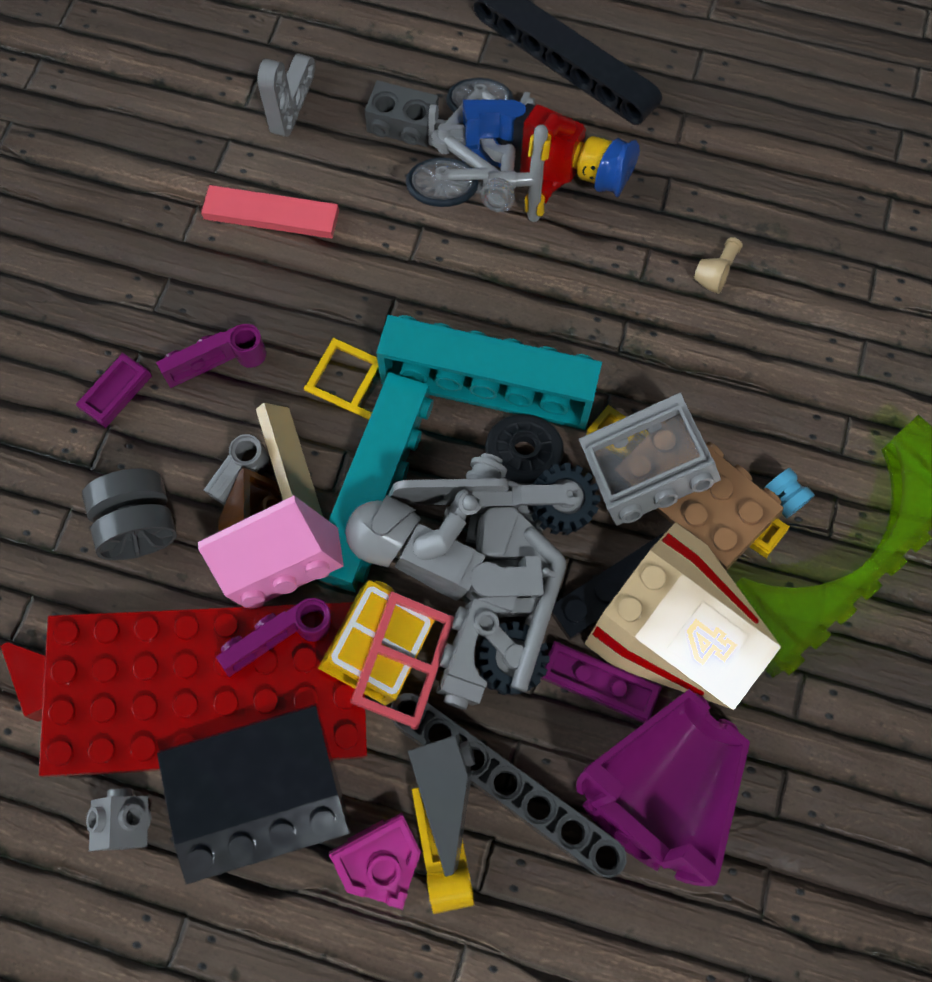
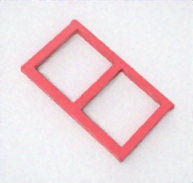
M391 592L350 703L417 730L452 628L454 616L447 615L400 594ZM396 604L444 624L431 664L381 645ZM378 654L427 674L413 717L362 697Z

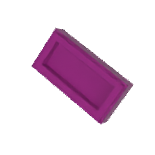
M122 353L75 405L86 415L107 428L152 375L143 366Z

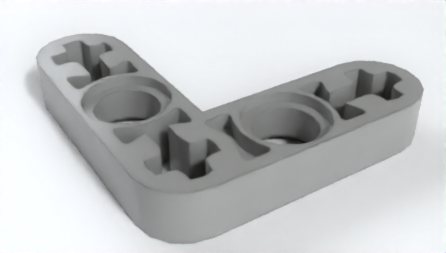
M297 53L291 62L287 74L282 62L266 58L262 60L258 71V88L271 133L285 137L290 136L314 77L315 60L313 57Z

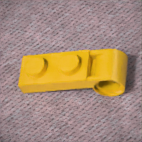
M419 787L413 788L412 795L433 914L475 906L463 839L458 869L454 874L445 877Z

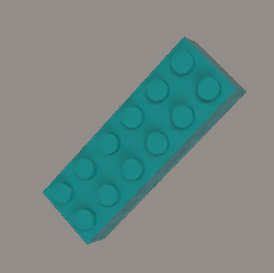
M387 315L376 352L381 384H384L387 374L390 372L429 384V393L432 396L512 414L534 415L548 422L586 430L602 366V361L594 360L585 354H565L558 352L552 347H533L524 345L522 342L511 338L501 340L488 337L480 331L465 332L452 329L449 325L443 323L429 324L419 322L407 315H400L399 317Z

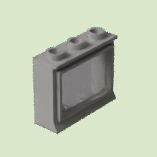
M681 392L579 438L607 510L617 526L622 523L635 522L643 514L654 509L669 507L676 503L679 498L693 492H703L721 480L715 461L698 430Z

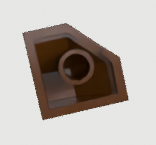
M243 467L236 478L219 517L218 532L281 502L282 499L279 497L281 492L278 484L270 478Z

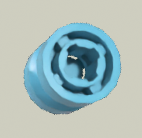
M791 468L784 470L764 487L774 492L782 502L780 505L784 507L782 515L786 519L796 513L815 496L808 487L802 486L797 481L798 475Z

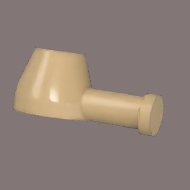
M731 237L727 239L720 258L701 259L697 266L694 280L707 290L719 294L725 285L730 266L736 254L742 249V242L737 238Z

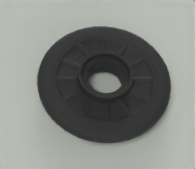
M529 414L512 415L500 420L490 430L485 444L486 453L495 455L503 461L502 465L507 469L504 478L517 483H534L546 469L549 470L551 466L556 464L560 466L564 455L563 441L556 428L548 421ZM519 442H528L534 447V452L528 455L520 454L516 451L515 445Z

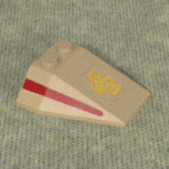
M676 522L647 553L603 612L584 643L614 667L682 692L690 689L707 701L733 710L781 648L708 545Z

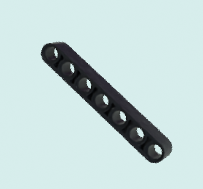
M476 0L474 2L475 14L485 25L633 125L641 124L662 102L661 91L655 84L531 1Z

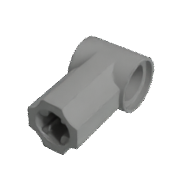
M242 434L236 437L229 446L228 457L207 484L204 491L225 506L236 478L243 467L258 474L263 473L269 464V456L260 441L250 434ZM257 450L252 460L242 461V457L247 451Z

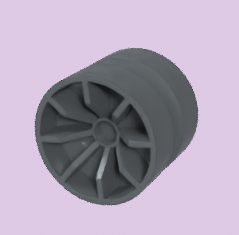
M143 468L120 470L103 475L84 487L82 498L87 518L93 523L90 531L96 555L99 558L105 560L134 559L157 552L170 545L176 539L177 532L172 513L169 508L165 507L168 499L162 476L157 471Z

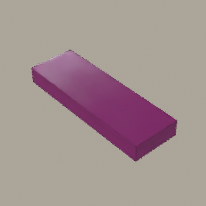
M554 641L549 653L550 663L545 665V669H548L546 676L541 677L542 680L642 723L651 718L662 688L661 686Z

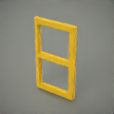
M333 338L309 381L304 386V391L369 420L372 412L358 407L379 369L377 357ZM336 349L372 364L351 403L315 387Z

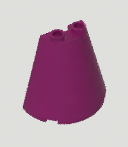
M688 689L588 765L578 777L576 788L577 793L585 794L586 796L583 807L600 829L617 840L631 856L656 871L661 866L664 869L669 868L676 871L674 877L678 881L709 887L715 886L720 876L750 741L739 732L732 722L725 719H719L718 721L714 719L709 713L710 706L706 699Z

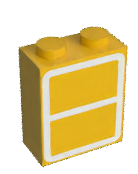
M371 580L364 584L353 601L318 669L350 687L356 688L388 597L391 592H395L392 587L383 582H373ZM396 604L381 645L416 659L435 620ZM378 654L364 694L387 706L397 699L411 667Z

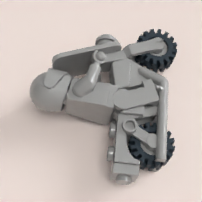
M483 453L481 457L472 458L470 463L472 470L467 472L466 479L398 481L393 484L389 495H386L383 501L366 502L356 508L349 517L346 525V539L350 549L358 558L370 564L389 567L396 557L398 561L395 567L456 601L461 598L467 604L465 608L459 607L452 624V629L457 630L453 644H446L439 666L444 667V671L436 693L445 695V703L466 710L468 704L472 706L480 704L485 687L490 690H497L498 694L517 695L536 687L541 682V677L546 676L548 669H545V665L550 663V656H545V650L548 649L546 642L543 644L542 642L566 570V560L562 553L523 515L532 514L531 517L534 521L539 519L542 522L539 525L540 528L545 530L548 527L551 529L550 533L555 535L559 532H562V535H569L571 532H576L588 524L599 509L596 505L600 502V495H595L599 488L597 483L591 485L589 480L593 476L589 472L585 476L582 475L581 471L583 468L578 465L574 469H571V463H564L561 467H559V464L553 465L549 470L546 469L532 485H519L509 489L508 480L501 479L507 473L506 467L502 465L503 461L495 455ZM408 505L450 506L444 512L441 527L437 530H432L418 524L421 517L415 513L416 510ZM482 514L478 521L476 549L456 541V538L466 524V515ZM525 617L522 625H519V622L499 625V619ZM476 642H478L480 645L476 648L475 655H477V661H474Z

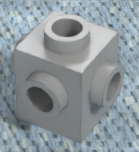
M122 788L107 790V797L91 800V808L86 818V826L90 832L89 851L128 850L147 847L148 828L151 822L148 796H132L133 789Z

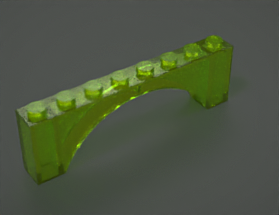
M919 414L881 450L890 475L892 490L891 509L885 532L878 546L859 569L838 580L810 587H776L757 583L743 577L736 583L737 587L781 646L780 650L765 668L772 677L783 671L788 675L793 673L805 661L801 654L809 646L814 650L820 647L832 635L827 629L835 621L840 625L847 621L857 611L853 604L861 596L868 600L883 586L878 580L886 572L892 576L908 562L903 555L910 549L916 553L932 539V536L927 533L932 529V426Z

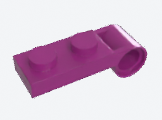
M240 324L223 333L219 332L215 335L204 336L197 343L183 350H175L168 353L156 363L169 387L173 388L234 358L244 367H257L265 360L267 351L259 330L251 324ZM247 343H255L248 349H241Z
M308 598L287 612L283 611L277 616L271 613L258 621L254 626L256 630L246 637L237 636L225 643L220 649L222 653L216 656L228 677H230L296 631L307 641H319L330 631V610L322 600ZM316 612L321 614L324 620L318 627L309 628L302 623L304 616L308 613Z

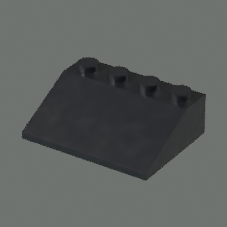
M316 704L167 748L157 753L174 847L186 885L349 834V815Z

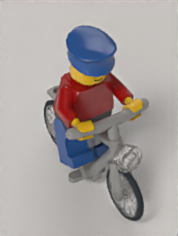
M470 78L456 83L448 91L446 97L447 105L454 112L448 120L439 119L438 105L431 104L429 107V146L438 148V152L441 154L451 152L462 161L452 158H432L415 165L407 174L406 187L416 200L435 207L459 205L468 201L474 194H480L483 204L495 212H504L513 206L515 200L514 189L516 187H529L528 194L525 196V212H528L527 217L531 222H537L540 216L544 214L545 204L553 192L565 183L571 182L576 173L581 180L595 183L596 192H613L615 197L618 198L637 164L640 146L636 140L627 143L620 138L610 141L596 136H591L584 142L586 128L582 123L542 105H535V98H530V92H524L519 102L514 100L513 94L507 86L496 80Z

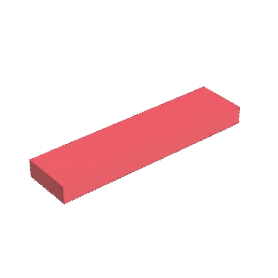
M209 185L201 214L204 220L333 239L339 215V206L334 203Z

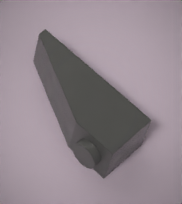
M460 734L408 751L445 877L454 874L459 866L472 778L470 766L475 765L471 745L468 740L462 742Z

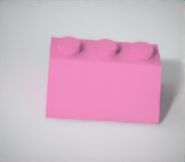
M295 495L198 542V549L224 595L241 606L250 609L261 607L269 600L282 594L291 593L304 584L315 579H322L328 576L329 573L344 567L338 528Z

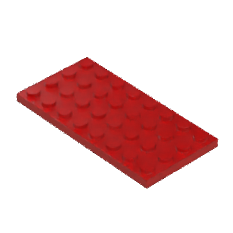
M353 602L326 603L330 610L331 628L323 639L307 641L296 631L230 677H228L216 656L222 653L221 647L234 637L241 636L244 638L255 631L254 626L265 616L271 613L277 616L283 611L287 612L296 605L261 606L253 609L233 607L48 616L39 776L44 778L159 771L158 751L314 704L317 705L332 760L367 758L366 712L364 708L350 703L355 689L318 669ZM311 612L304 616L302 623L306 627L315 628L322 624L324 618L319 613Z

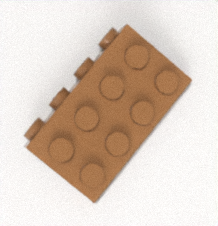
M671 417L662 421V429L650 434L614 470L615 475L628 487H632L700 457L682 419L677 421ZM707 442L706 446L715 461L721 480L703 492H693L679 498L676 503L669 507L657 508L655 510L671 524L676 522L707 544L727 571L774 520L782 516L784 507L780 505L782 502L774 492L768 488L763 490L752 482V476L748 471L737 464L732 466L723 458V452L715 444Z

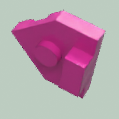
M400 813L385 822L381 820L347 838L346 843L329 851V856L347 893L368 897L403 910L421 851L403 813Z

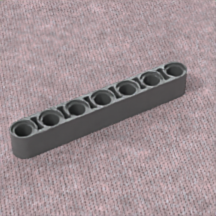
M413 693L401 694L392 702L390 708L399 711L407 704L417 706L419 696ZM426 703L417 730L392 720L400 732L419 746L431 744L429 740L430 733L438 727L448 729L452 736L460 734L462 742L468 740L472 750L478 751L484 759V764L479 770L471 771V784L594 875L614 877L624 870L627 863V854L624 847L617 840L429 703ZM500 774L511 775L516 782L515 792L510 795L499 794L495 790L494 779ZM540 797L547 802L549 813L545 819L536 820L529 815L527 804L530 799ZM567 821L575 822L581 828L582 838L577 845L567 844L561 836L562 826ZM601 846L611 848L615 854V864L607 871L601 869L596 862V852Z

